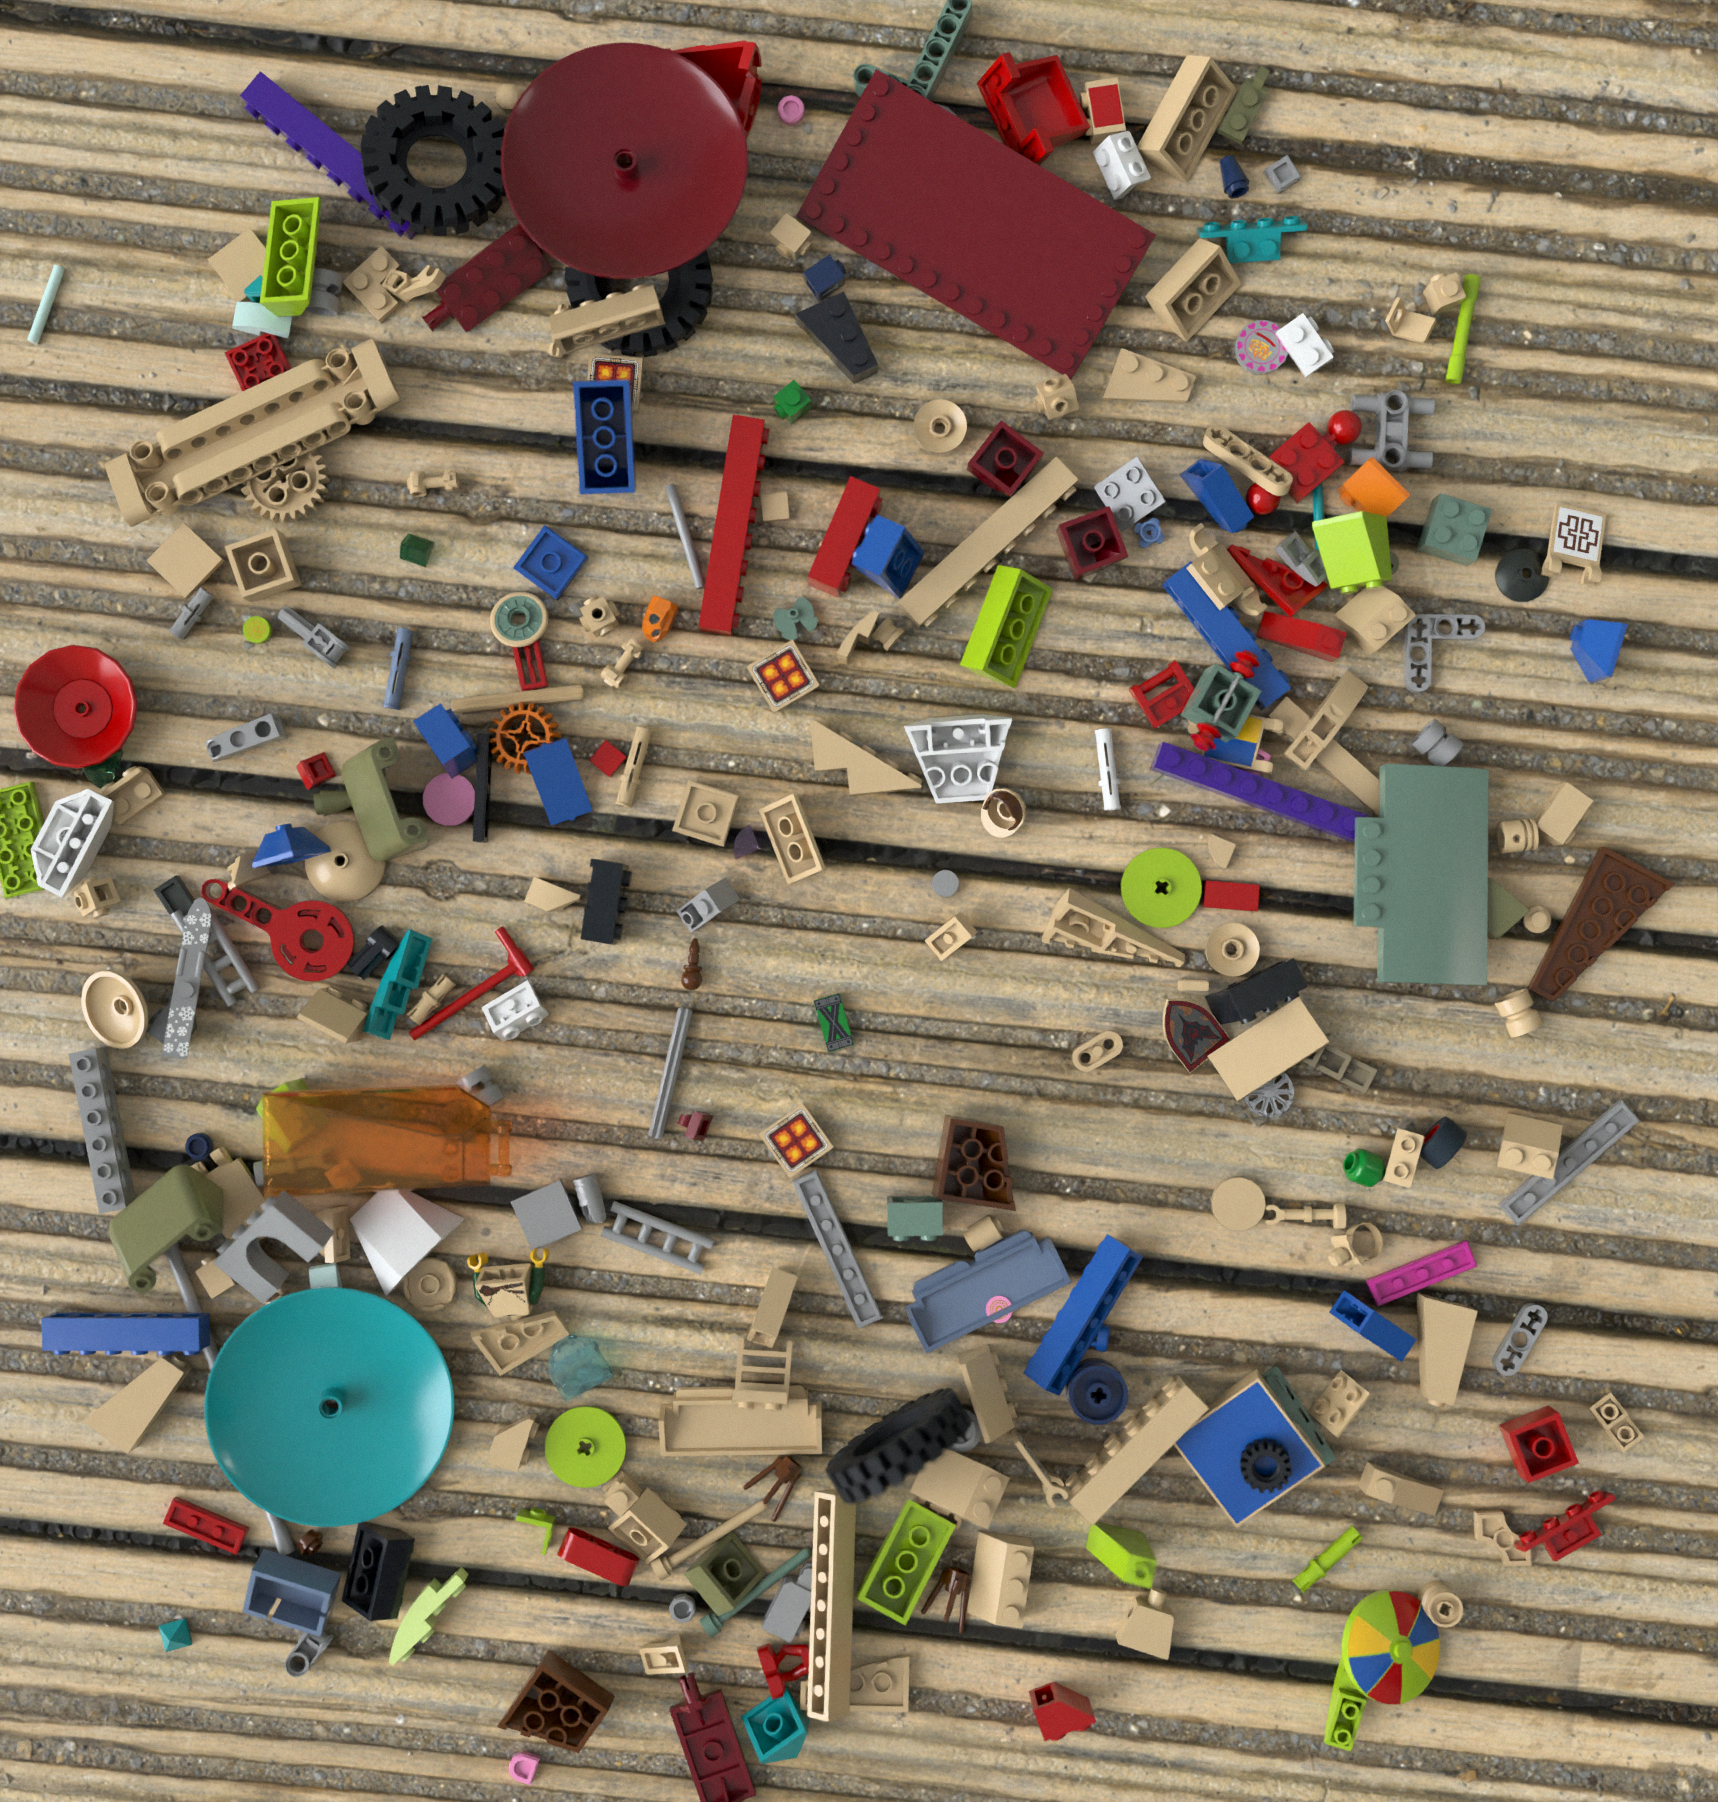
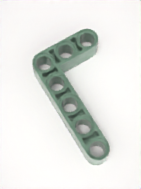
M947 0L908 80L871 64H860L853 73L856 94L859 97L862 96L868 84H863L861 81L871 79L875 70L878 69L932 101L971 21L972 0ZM959 6H962V7H964L965 9L959 11V10H956L955 8H956V7H959ZM945 30H953V31H954V32L951 33V34H945V33H944ZM934 53H941V54H942L941 57H937V58H936V57H933L932 55H933ZM924 76L931 77L928 81L920 80Z

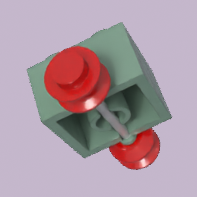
M1243 650L1242 652L1235 653V658L1238 661L1229 664L1233 673L1217 663L1204 670L1181 713V716L1196 724L1199 730L1198 734L1194 733L1191 735L1194 741L1193 744L1203 751L1215 749L1214 739H1221L1226 743L1236 738L1261 693V690L1243 680V678H1253L1254 672L1251 669L1260 666L1257 656L1250 651Z

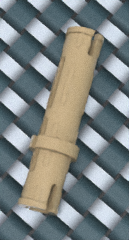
M636 726L624 774L620 775L619 778L621 784L617 800L615 801L616 805L630 809L632 807L636 787L640 786L641 783L639 776L652 730ZM639 743H641L636 765H634L633 763L636 756L637 748ZM631 770H633L634 773L630 783L629 791L626 792Z

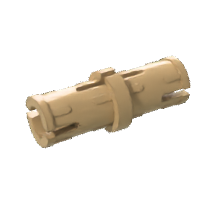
M442 974L428 991L422 993L423 997L407 1015L415 1023L421 1025L435 1008H439L442 1005L440 1002L456 984L445 974Z

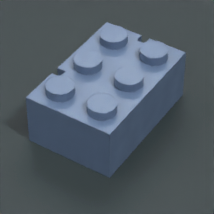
M264 1549L252 1568L242 1612L266 1620L276 1600L279 1598L282 1600L274 1612L271 1622L321 1637L332 1615L336 1599L335 1595L338 1591L342 1573Z

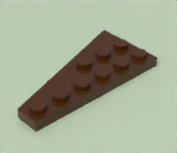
M1604 846L1600 847L1527 989L1550 1002L1557 1000L1587 967L1596 962L1597 958L1606 949H1609L1675 883Z

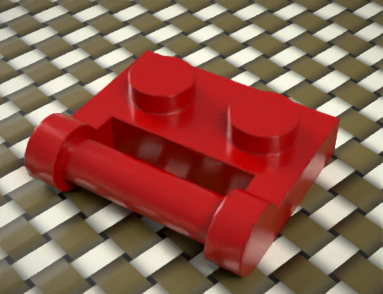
M1174 660L1168 664V668L1140 685H1133L1129 688V691L1155 729L1183 711L1194 688L1178 662ZM1173 676L1177 679V684L1148 701L1144 694Z

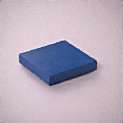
M544 525L513 568L558 601L589 557Z

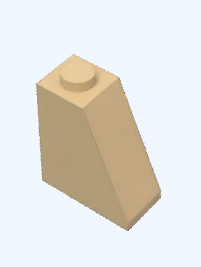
M772 1267L748 1333L747 1341L772 1349L798 1276L793 1275L792 1270L785 1267H778V1269Z

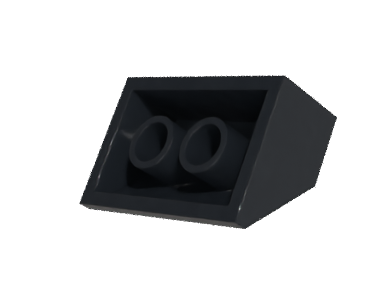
M368 1522L358 1523L342 1602L369 1621L398 1619L404 1587L408 1578L411 1555L414 1551L415 1538L401 1529Z

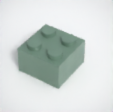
M1440 493L1431 501L1417 551L1469 566L1477 560L1492 509Z
M934 1196L887 1197L888 1236H893L895 1241L910 1240V1236H921V1240L927 1241L937 1240V1236H943L942 1200L936 1199Z

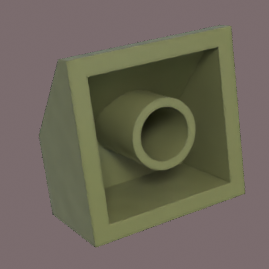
M731 1531L704 1552L684 1575L715 1614L719 1616L735 1609L766 1572L733 1531Z

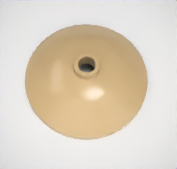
M348 821L332 823L315 834L316 837L330 847L331 851L305 860L307 876L319 893L335 901L349 902L362 899L377 888L384 876L386 861L379 862L370 856L358 823ZM339 856L345 858V863L342 866H339L337 863Z
M103 970L90 976L83 987L81 1000L85 1019L92 1032L105 1044L118 1049L129 1048L139 1043L144 1037L148 1026L147 1004L140 989L131 979L118 971Z

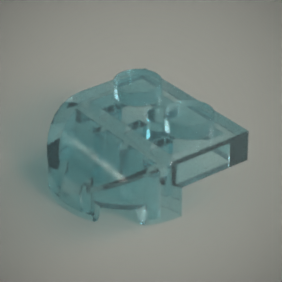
M574 1334L565 1337L552 1346L548 1359L549 1375L565 1402L613 1377L610 1366L599 1351V1345L592 1338H580Z

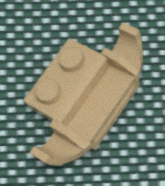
M1202 523L1193 528L1189 535V541L1198 559L1191 563L1187 570L1216 607L1221 610L1232 601L1242 612L1252 616L1258 615L1268 608L1265 603L1262 604L1260 602L1255 583H1252L1226 550L1222 541L1205 532Z

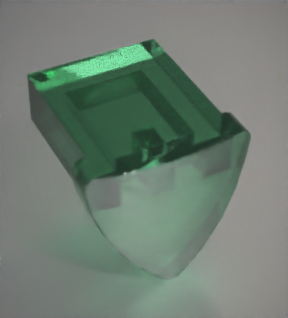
M120 749L102 763L81 769L86 777L101 789L113 781L123 756V750Z

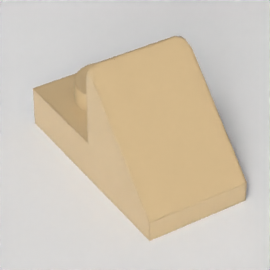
M959 912L930 935L925 942L938 958L943 961L971 939L977 931L965 916Z
M676 1634L665 1643L645 1644L639 1648L647 1675L685 1673L689 1670L687 1657L679 1634Z

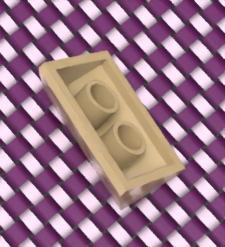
M793 793L759 809L787 885L826 870L797 793Z

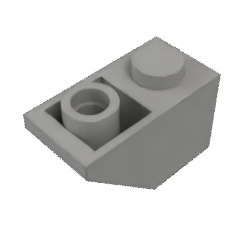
M725 877L703 890L676 912L690 933H692L741 899Z

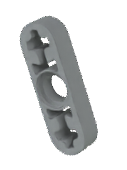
M1527 1303L1520 1309L1492 1358L1493 1367L1501 1374L1511 1376L1520 1369L1547 1322V1312L1543 1307L1536 1303ZM1530 1311H1536V1314L1539 1316L1537 1321L1531 1320L1528 1316ZM1521 1324L1528 1325V1327L1532 1328V1331L1530 1332L1522 1327ZM1518 1332H1524L1527 1337L1525 1344L1522 1346H1515L1513 1343V1337ZM1508 1346L1519 1352L1518 1355L1507 1350ZM1509 1358V1361L1512 1362L1511 1366H1504L1501 1363V1359Z

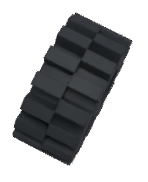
M1262 1438V1442H1258L1255 1439L1252 1445L1248 1443L1245 1446L1246 1450L1241 1453L1240 1467L1246 1484L1249 1483L1250 1488L1253 1490L1258 1488L1260 1493H1264V1490L1274 1493L1273 1489L1275 1488L1278 1491L1281 1490L1282 1484L1288 1483V1476L1291 1477V1463L1284 1446L1281 1443L1277 1445L1276 1440L1273 1439L1271 1442H1268L1267 1438ZM1262 1456L1273 1458L1276 1462L1275 1471L1269 1475L1258 1473L1255 1469L1257 1459Z

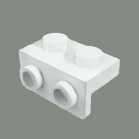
M1130 131L1109 135L1093 151L1096 162L1114 200L1123 198L1136 185L1148 182L1151 179Z
M1302 313L1278 330L1276 336L1304 377L1307 378L1333 360L1332 353L1334 349L1326 338L1322 340L1317 334L1319 328L1311 316L1306 318L1304 313Z

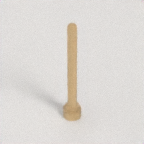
M760 1500L670 1557L664 1556L662 1558L659 1556L650 1563L655 1575L660 1581L666 1579L671 1575L670 1572L674 1570V1566L765 1511L768 1503L763 1504V1500Z

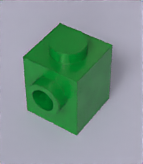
M795 380L773 396L775 412L782 420L786 418L791 425L812 409L811 399Z

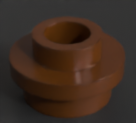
M314 1529L309 1530L297 1544L300 1548V1553L303 1556L308 1553L310 1555L316 1553L323 1544L321 1541L323 1534L320 1531L316 1532Z

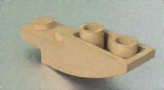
M1347 670L1318 706L1314 715L1283 755L1303 771L1307 770L1321 750L1326 748L1342 727L1369 686Z

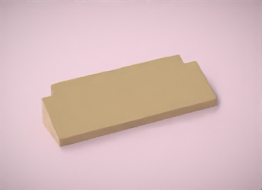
M790 1386L788 1409L782 1408V1411H767L765 1407L755 1406L753 1410L739 1409L738 1405H734L732 1401L733 1389H735L733 1387H681L674 1392L673 1404L660 1405L659 1438L661 1456L822 1454V1402H808V1390H805L802 1386Z

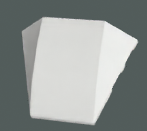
M977 714L928 718L904 725L936 804L986 799L994 786L1012 717Z
M388 1181L350 1218L351 1224L385 1296H388L444 1238H447L465 1220V1218L391 1181Z

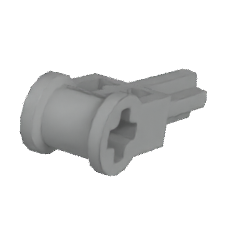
M288 606L280 610L279 620L303 637L305 641L302 645L335 669L340 657L346 650L349 651L351 649L348 644L323 625L318 623L316 626H313Z

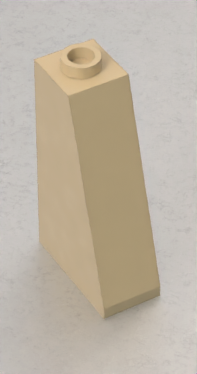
M1418 1293L1417 1319L1420 1393L1428 1399V1403L1431 1405L1444 1407L1445 1404L1454 1406L1478 1311L1467 1305Z
M174 1353L163 1356L88 1416L83 1423L126 1453L131 1452L140 1444L192 1367L187 1364L186 1358L180 1354Z

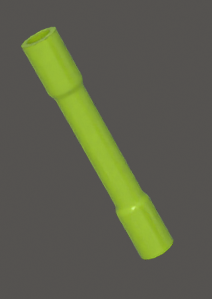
M1475 274L1464 276L1463 290L1466 298L1460 305L1452 354L1449 358L1445 379L1446 382L1451 384H1460L1462 382L1470 326L1481 277Z

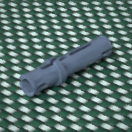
M397 628L394 651L390 652L392 661L382 707L400 710L408 660L411 661L412 658L410 649L414 634L413 630Z

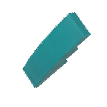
M407 930L382 977L362 1032L383 1040L391 1039L397 1015H404L411 989H418L433 938L413 930Z

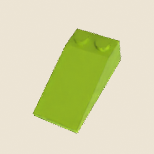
M907 1499L867 1569L855 1593V1597L906 1626L956 1525L914 1501Z

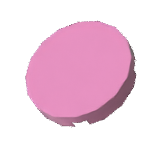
M443 773L434 777L427 784L423 793V806L427 815L434 822L444 826H457L467 822L474 814L475 788L466 777L457 775L451 779L448 773Z

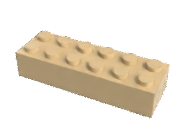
M1178 1374L1174 1378L1172 1376L1167 1378L1160 1387L1162 1390L1155 1397L1153 1395L1148 1397L1141 1406L1143 1409L1136 1416H1129L1122 1425L1124 1428L1117 1435H1110L1103 1444L1104 1448L1098 1454L1093 1453L1084 1463L1085 1467L1079 1473L1074 1472L1066 1480L1064 1488L1068 1494V1501L1091 1525L1209 1409L1202 1398Z

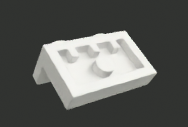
M528 980L481 1007L493 1033L503 1042L516 1038L520 1032L530 1026L538 1025L549 1015Z

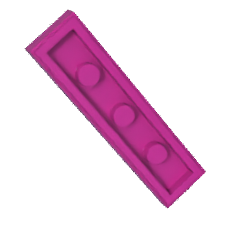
M1464 1240L1366 1279L1375 1305L1380 1306L1475 1268L1477 1264L1468 1241Z

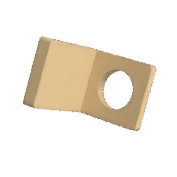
M1399 297L1396 298L1385 320L1392 336L1421 344H1426L1437 322L1433 317L1407 311L1402 299ZM1398 310L1397 318L1394 321L1395 313Z

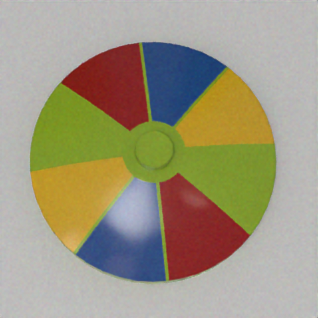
M1391 1589L1376 1591L1362 1599L1348 1617L1342 1637L1343 1663L1353 1685L1363 1695L1383 1704L1397 1705L1417 1697L1432 1680L1439 1661L1440 1638L1437 1625L1427 1616L1421 1601L1411 1594Z

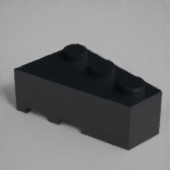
M844 291L795 314L796 324L813 339V342L830 357L831 361L853 384L878 373V363Z
M591 858L590 867H593L591 882L587 884V891L589 893L587 905L584 908L581 940L616 945V940H621L623 924H619L621 913L625 914L628 898L624 897L625 887H630L632 871H628L629 865Z
M1291 958L1260 970L1238 983L1234 982L1220 992L1210 993L1204 997L1213 1016L1220 1025L1237 1021L1245 1024L1256 1019L1255 1014L1260 1011L1267 1013L1278 1008L1277 1002L1283 999L1285 1002L1296 999L1300 996L1299 991L1307 988V985L1295 959Z

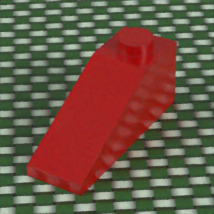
M1264 611L1256 637L1328 662H1333L1339 658L1347 632L1323 624Z

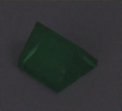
M408 533L401 542L400 559L426 568L434 542Z

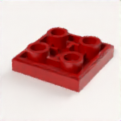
M265 333L225 352L242 392L292 369L277 335Z

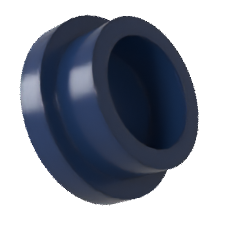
M193 1134L186 1141V1152L192 1159L203 1160L212 1153L213 1141L207 1134Z

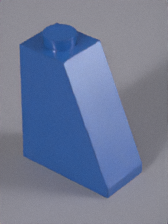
M1200 458L1180 474L1181 478L1222 530L1230 533L1240 532L1247 527V522L1254 518L1223 465Z
M1345 1290L1329 1312L1358 1334L1401 1362L1417 1340Z

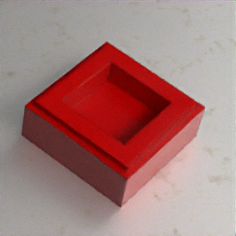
M605 740L589 761L611 778L627 757Z

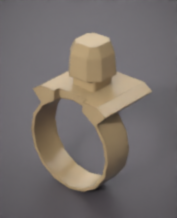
M1371 1223L1352 1225L1345 1235L1331 1237V1242L1335 1249L1330 1253L1328 1259L1333 1266H1364V1261L1373 1260L1381 1254L1383 1248L1381 1232ZM1360 1225L1367 1227L1375 1240L1374 1251L1367 1259L1358 1256L1351 1245L1353 1244L1354 1231Z

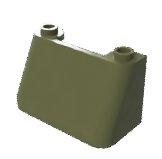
M394 736L380 740L348 759L343 764L341 770L342 779L370 856L379 862L389 861L423 850L430 841L426 826L420 819L414 817L403 820L399 819L387 786L385 769L394 765L399 756Z
M177 1165L110 1221L108 1233L127 1282L133 1290L143 1296L154 1287L157 1281V1274L149 1265L187 1234L195 1240L206 1241L223 1230V1189L193 1167Z

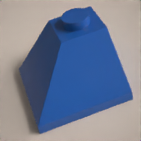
M1586 619L1573 627L1570 634V640H1572L1570 649L1588 682L1596 683L1612 677L1627 624Z
M291 823L276 826L275 832L265 834L252 865L253 868L293 864L331 851L326 843L305 827L292 828Z

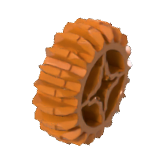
M519 702L518 711L514 705L510 704L508 706L510 714L501 710L499 713L503 720L493 719V722L499 726L497 729L489 728V732L496 735V738H490L489 742L490 744H497L496 747L491 749L492 754L501 753L496 761L501 764L507 760L505 769L510 770L515 764L514 772L520 774L524 766L525 773L530 775L531 771L525 760L524 752L529 751L534 746H542L543 742L551 743L554 739L561 738L562 734L552 731L559 727V723L552 722L549 724L554 716L552 713H548L543 717L545 713L543 706H540L535 712V703L530 702L526 710L524 702ZM525 717V721H522L521 726L517 730H507L513 721ZM534 718L538 719L543 725L546 739L535 735ZM529 731L527 735L537 740L525 741L524 745H521L523 742L515 736H524ZM504 738L515 741L516 759L507 751Z

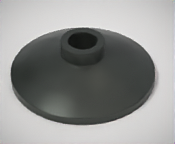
M1516 549L1503 556L1495 572L1496 583L1501 593L1508 599L1516 602H1528L1539 597L1549 583V576L1541 575L1542 566L1545 561L1543 557L1530 549ZM1523 569L1528 570L1529 578L1522 576Z

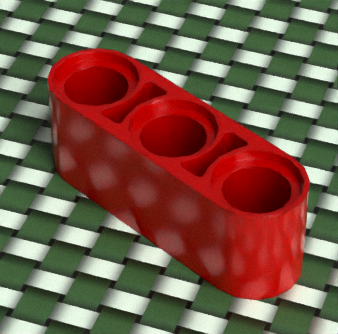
M574 1527L568 1528L557 1552V1555L563 1560L620 1586L629 1585L640 1561L635 1554Z

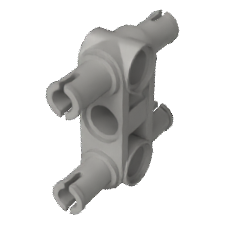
M1392 390L1388 393L1380 392L1376 396L1352 395L1351 411L1374 412L1376 415L1374 449L1350 448L1348 455L1349 465H1363L1370 457H1373L1388 473L1404 471L1407 467L1431 468L1433 462L1432 451H1409L1407 448L1409 414L1432 416L1435 410L1434 398H1411L1408 393H1403L1400 390ZM1387 401H1395L1398 410L1390 409ZM1386 453L1394 455L1395 464L1387 462L1385 459Z

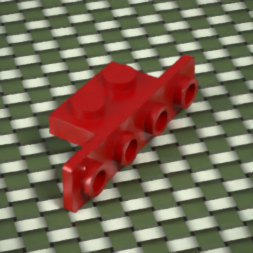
M1602 1490L1595 1491L1588 1495V1500L1581 1505L1579 1503L1573 1504L1565 1509L1566 1513L1558 1518L1551 1517L1542 1523L1543 1527L1538 1530L1524 1532L1519 1536L1520 1540L1515 1542L1514 1545L1516 1549L1526 1552L1543 1543L1551 1559L1558 1561L1601 1536L1590 1514L1616 1500V1497L1613 1493L1603 1492Z

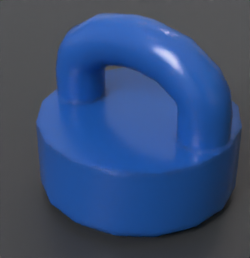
M1102 1324L1098 1331L1097 1340H1093L1090 1346L1096 1347V1351H1107L1111 1330L1110 1325Z

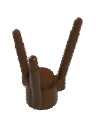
M786 1455L783 1459L778 1456L770 1466L743 1486V1489L747 1490L777 1469L774 1474L779 1479L763 1499V1504H767L783 1483H788L771 1518L773 1522L777 1520L795 1483L801 1477L799 1472L803 1469L789 1455Z
M949 1566L947 1572L942 1571L940 1580L923 1606L921 1614H926L945 1584V1590L951 1593L944 1616V1622L948 1623L956 1595H960L962 1590L959 1633L963 1634L968 1588L971 1581L968 1579L969 1573Z

